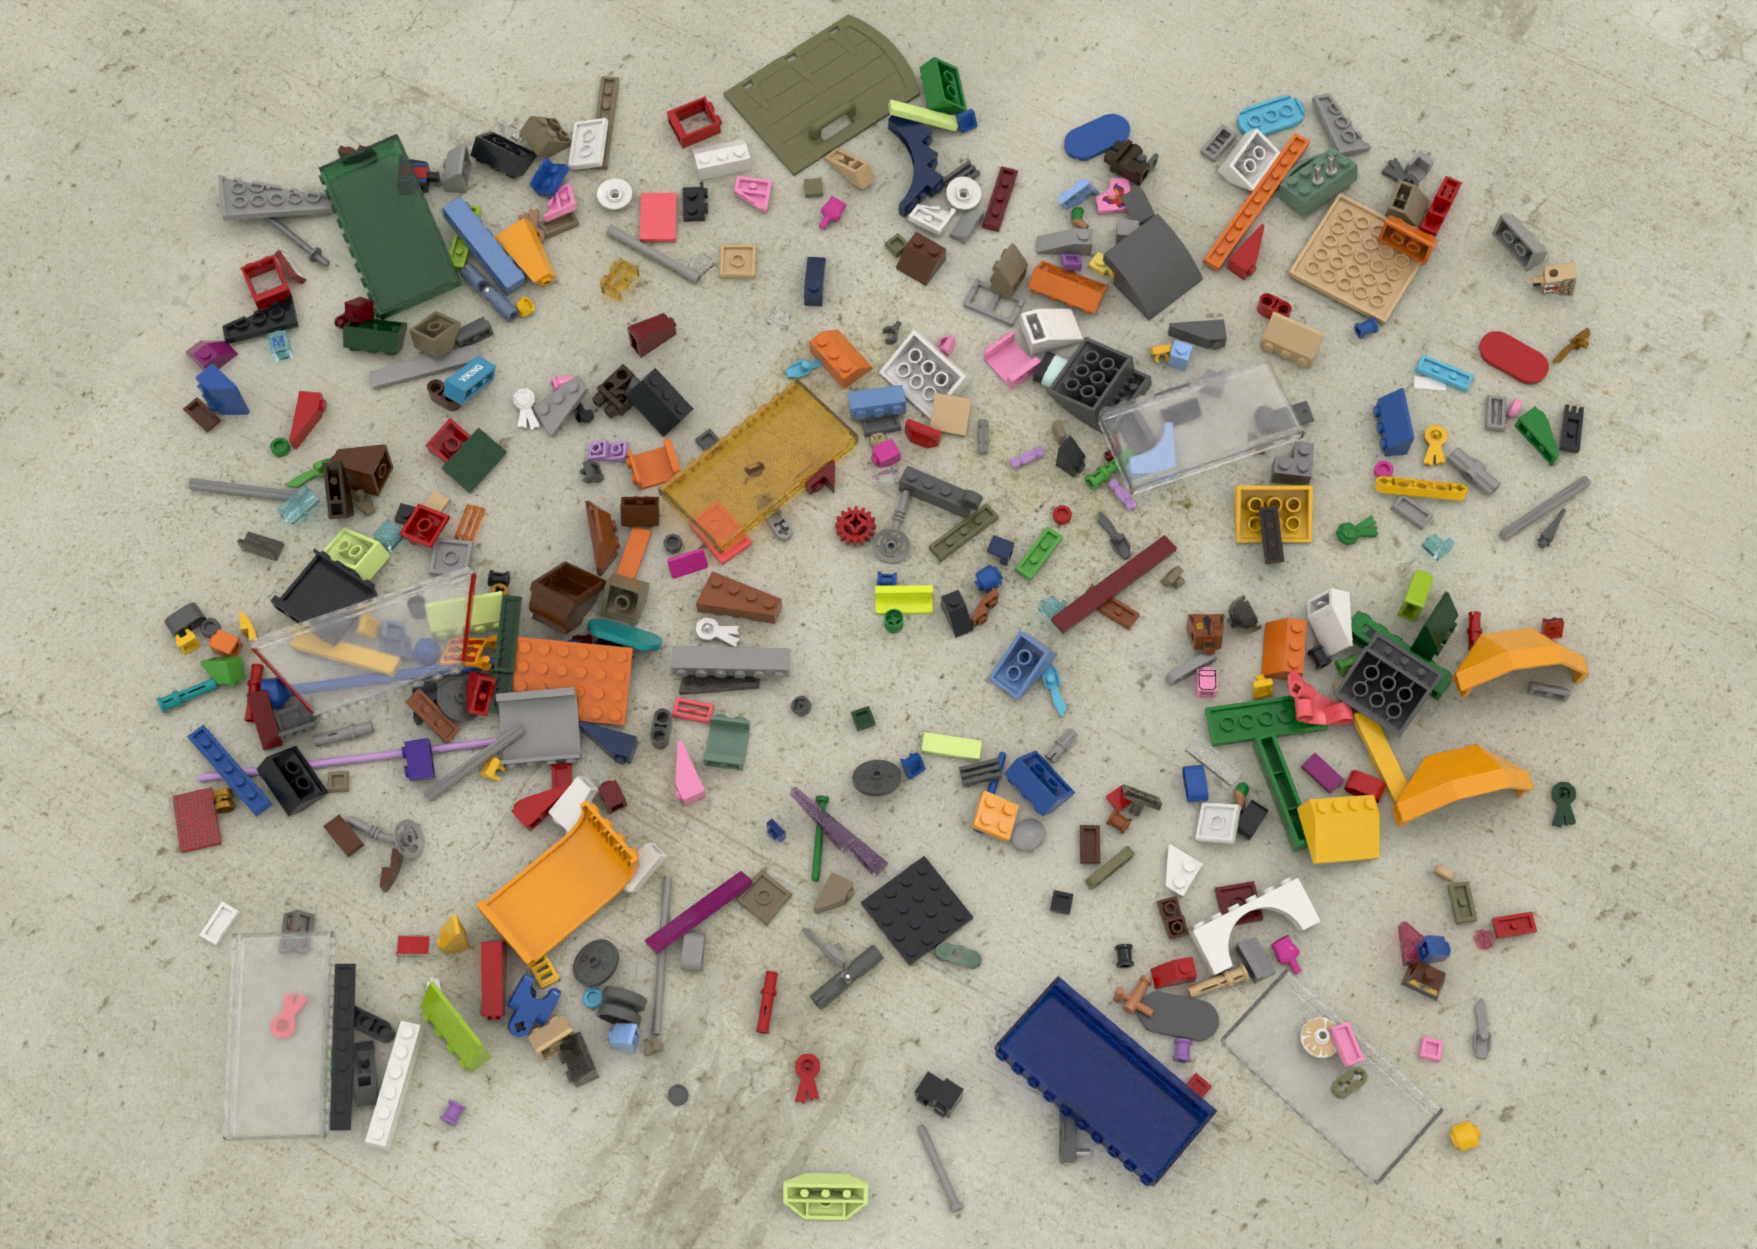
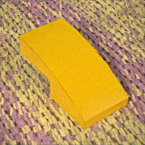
M243 611L239 612L240 630L245 637L249 636L250 648H254L257 653L262 652L260 640L254 626Z

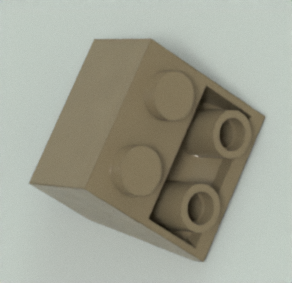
M530 116L520 130L522 136L539 157H551L571 146L572 141L569 135L562 129L559 121L555 118Z
M1399 179L1385 216L1389 217L1392 215L1400 218L1407 224L1419 229L1429 200L1416 185Z
M1013 243L1010 244L1008 249L1005 248L1003 250L1000 261L997 260L992 269L994 273L990 279V282H992L991 291L1008 299L1012 297L1026 276L1028 267L1027 261Z

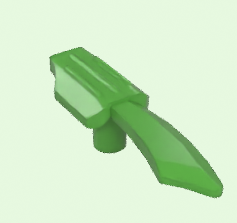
M325 458L313 464V470L298 475L287 483V487L298 488L316 476L318 478L323 477V462H330V459Z

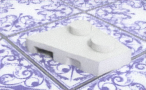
M1170 844L1167 849L1165 888L1183 898L1203 864Z

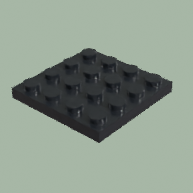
M925 856L861 902L863 908L909 967L973 920L971 913Z

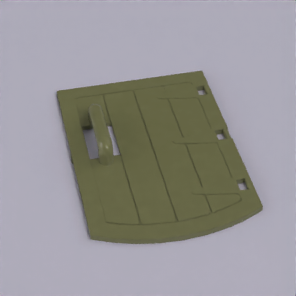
M848 14L723 94L793 176H795L837 147L839 148L890 115L888 106L890 99L907 104L918 97L920 91L909 64L896 46L874 27ZM838 28L839 31L833 35L830 33L832 30ZM795 55L796 58L790 62L787 60L789 57ZM751 82V83H752V86H751V87H749V88H747V89H745V88L743 87V86H745L746 84H748V83ZM845 114H848L849 119L853 123L824 141L821 137V130Z

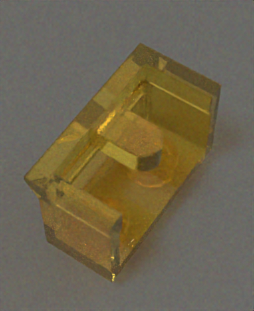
M621 258L618 262L614 261L610 267V273L604 275L600 281L602 293L621 302V291L624 288L629 289L631 287L632 276L637 278L640 276L638 266ZM624 269L625 272L615 286L611 285L621 270Z

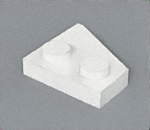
M917 204L910 213L908 221L939 236L955 216L956 209L951 208L950 211L940 210V207L937 206L928 207Z

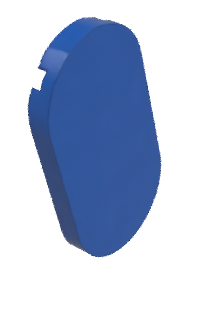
M1104 115L1071 130L1065 137L1064 149L1068 156L1073 159L1077 158L1080 161L1090 160L1112 150L1117 140L1125 143L1130 134V125L1120 115Z

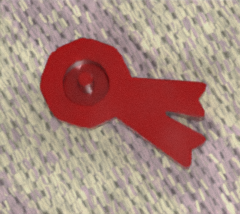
M802 1054L795 1062L796 1073L801 1077L795 1102L801 1101L805 1104L807 1090L810 1101L814 1098L819 1099L814 1077L820 1072V1062L813 1054Z

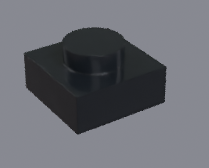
M400 503L394 518L395 522L405 525L416 507Z
M1054 890L1050 911L1070 915L1074 894Z

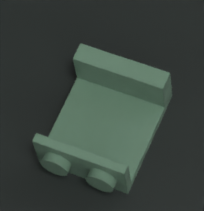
M722 714L711 715L707 751L704 752L703 758L704 765L743 771L750 732V721L744 717L728 718Z

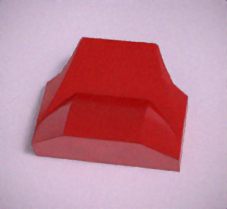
M909 418L905 422L904 433L911 443L926 449L939 446L942 437L941 431Z

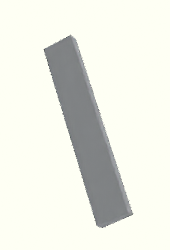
M476 343L453 349L440 359L430 355L372 370L369 373L375 390L464 367L470 360L472 361L477 356L480 357Z

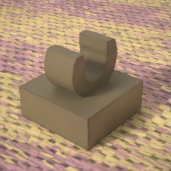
M1176 566L1160 582L1164 586L1172 584L1176 589L1182 587L1185 580L1180 575L1184 570L1180 566Z

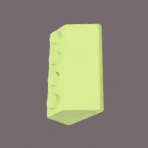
M502 591L474 596L470 633L482 634L487 630H498ZM469 597L425 604L430 632L434 640H445L452 636L464 637Z

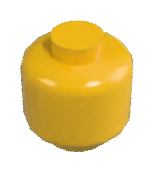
M1467 1120L1452 1126V1132L1449 1135L1455 1149L1459 1148L1460 1151H1467L1479 1146V1138L1482 1135L1478 1125L1473 1126Z

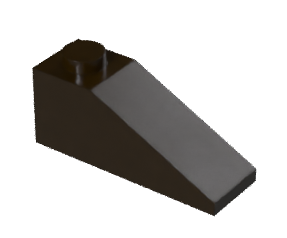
M342 461L323 462L329 519L353 516V500Z

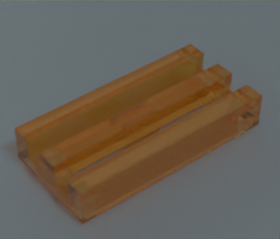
M470 504L466 505L454 536L456 540L462 539L473 541L474 543L486 512L485 508ZM472 509V515L469 519L464 535H462L463 528L467 521L470 510ZM479 511V514H478V516H477V519H476V522H475V524H474L473 530H472L471 535H470V537H469V533H470V531H471V528H472V525H473V523H474L475 517H476V515H477V512Z

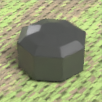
M676 534L667 535L663 542L666 551L672 554L679 552L683 546L680 536Z

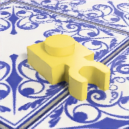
M1097 252L1089 263L1088 268L1103 277L1107 273L1114 280L1115 273L1103 262L1104 255Z

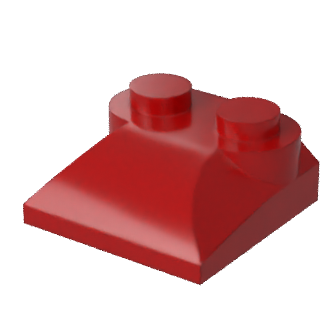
M449 418L425 447L428 448L432 455L437 456L446 464L467 441L470 435Z
M418 503L399 535L401 538L408 540L412 545L419 544L432 548L451 517Z

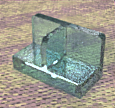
M304 485L282 504L277 511L285 522L288 521L293 525L303 516L309 519L308 511L318 504L320 499Z

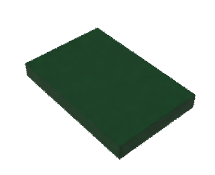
M478 427L446 462L442 470L466 491L471 493L505 456L507 451Z

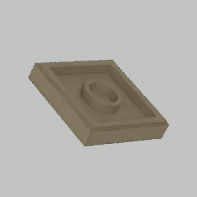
M761 870L752 880L753 885L743 891L737 897L736 902L767 926L792 897V893Z

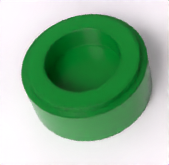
M276 438L271 442L270 449L275 456L284 457L289 453L290 445L285 438Z

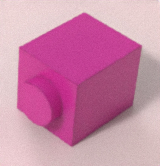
M891 438L872 448L871 460L875 466L878 465L880 470H883L901 460V452Z

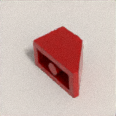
M470 671L466 687L468 713L487 717L496 678L489 674Z
M1193 956L1172 960L1150 969L1155 989L1195 982L1197 978Z

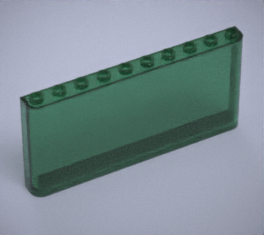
M398 134L319 167L321 175H318L322 185H326L325 194L333 202L330 206L334 214H337L339 217L336 221L340 229H344L343 238L346 244L349 243L351 246L348 250L351 257L357 261L354 265L358 273H362L363 277L360 279L364 288L369 290L366 294L368 299L374 302L375 308L373 311L377 318L380 317L381 320H384L462 286L460 277Z

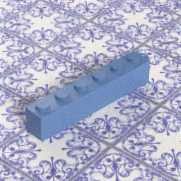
M459 197L443 207V218L506 296L524 286V272L515 266L513 258L504 252L503 246L499 241H495L492 232L483 226L481 218L472 212L471 206L467 201L464 202Z

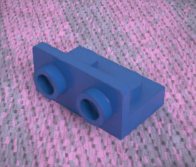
M544 158L531 180L530 186L539 196H555L570 168L566 164H553L549 158Z

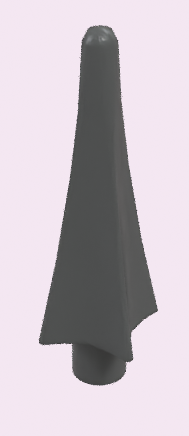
M1562 509L1555 520L1537 540L1540 541L1538 544L1540 548L1544 549L1546 545L1550 546L1566 509Z

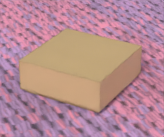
M433 490L424 506L443 513L450 503V499Z

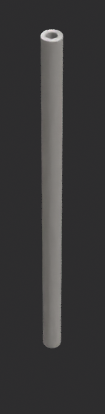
M664 876L660 929L669 922L671 876ZM667 947L658 953L652 1029V1035L657 1036L661 1032Z

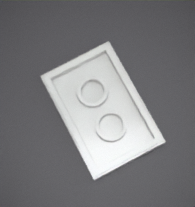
M607 118L574 122L568 162L570 171L602 166L609 122Z

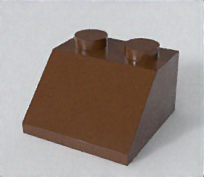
M915 232L906 244L896 269L927 286L945 262L946 248Z

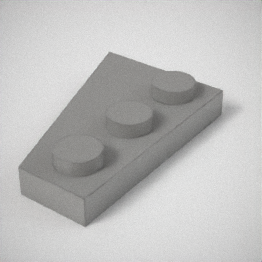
M577 375L534 407L538 417L553 438L557 435V430L560 426L564 425L568 420L567 417L571 411L576 409L588 393V389Z

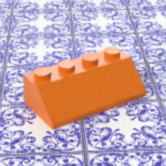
M1042 260L1034 267L1028 288L1032 289V292L1036 294H1046L1054 301H1064L1067 306H1077L1082 308V311L1092 314L1099 310L1109 285L1072 271L1063 270L1059 266Z

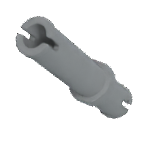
M371 720L356 725L352 723L348 727L313 735V741L315 746L318 747L348 738L356 739L357 736L374 733Z

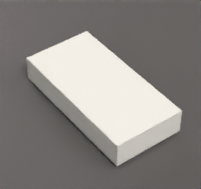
M221 902L199 936L218 947L240 912Z

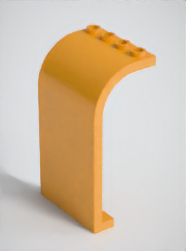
M587 800L580 804V818L563 838L485 902L481 900L476 904L480 913L529 969L614 899L630 883L639 869L638 852L633 847L629 848L625 844L626 839L620 832L615 833L612 829V823L606 817L603 819L598 814L600 813L598 807L594 803L590 804Z

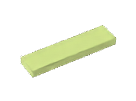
M891 99L889 101L890 115L951 131L957 130L956 116Z

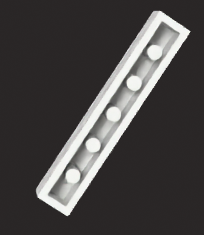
M405 1021L400 1022L365 1140L370 1147L390 1151L425 1031L419 1024Z

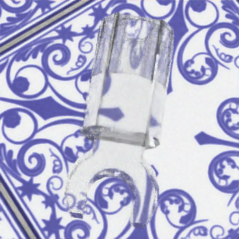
M503 120L500 123L495 122V130L502 132L505 137L516 144L523 142L524 137L519 129L508 125Z

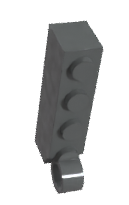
M910 466L906 467L899 480V491L908 490L911 496L965 519L969 516L971 510H978L983 500V497L975 491L964 490Z

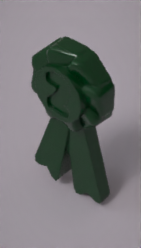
M1558 782L1551 790L1552 799L1557 803L1552 826L1557 825L1561 828L1563 826V818L1565 826L1576 823L1570 805L1576 799V790L1569 782Z

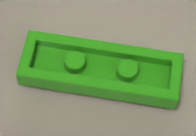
M1047 526L1016 566L1015 572L1031 581L1062 541L1063 536Z

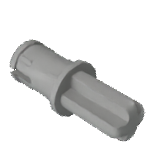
M1069 728L1059 740L1055 741V745L1045 755L1046 759L1049 760L1054 754L1050 762L1055 764L1064 751H1068L1067 748L1078 734Z

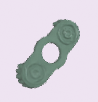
M940 943L935 947L934 954L939 961L943 959L951 961L955 965L963 964L970 966L971 969H976L981 965V956L975 950L967 949L962 945H951L948 943ZM954 950H962L964 957L961 960L954 959L952 956Z

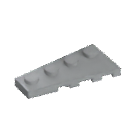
M1330 93L1313 97L1312 102L1333 148L1345 156L1368 152L1371 149L1369 143L1363 141L1362 134L1353 128L1351 120L1342 114L1341 107Z

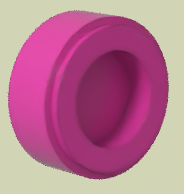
M1387 461L1378 462L1373 471L1375 477H1391L1393 466Z

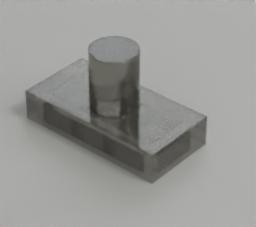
M1126 784L1122 786L1121 793L1123 797L1133 801L1129 809L1130 814L1139 817L1144 805L1160 811L1163 804L1160 797Z

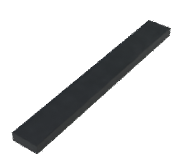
M335 964L330 1131H351L356 964Z

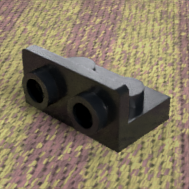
M703 181L700 182V187H683L684 222L705 221V214H708V203H705V199H708V189L704 188Z

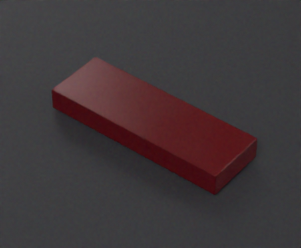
M267 689L248 693V702L263 750L282 746V738L278 736L279 728Z

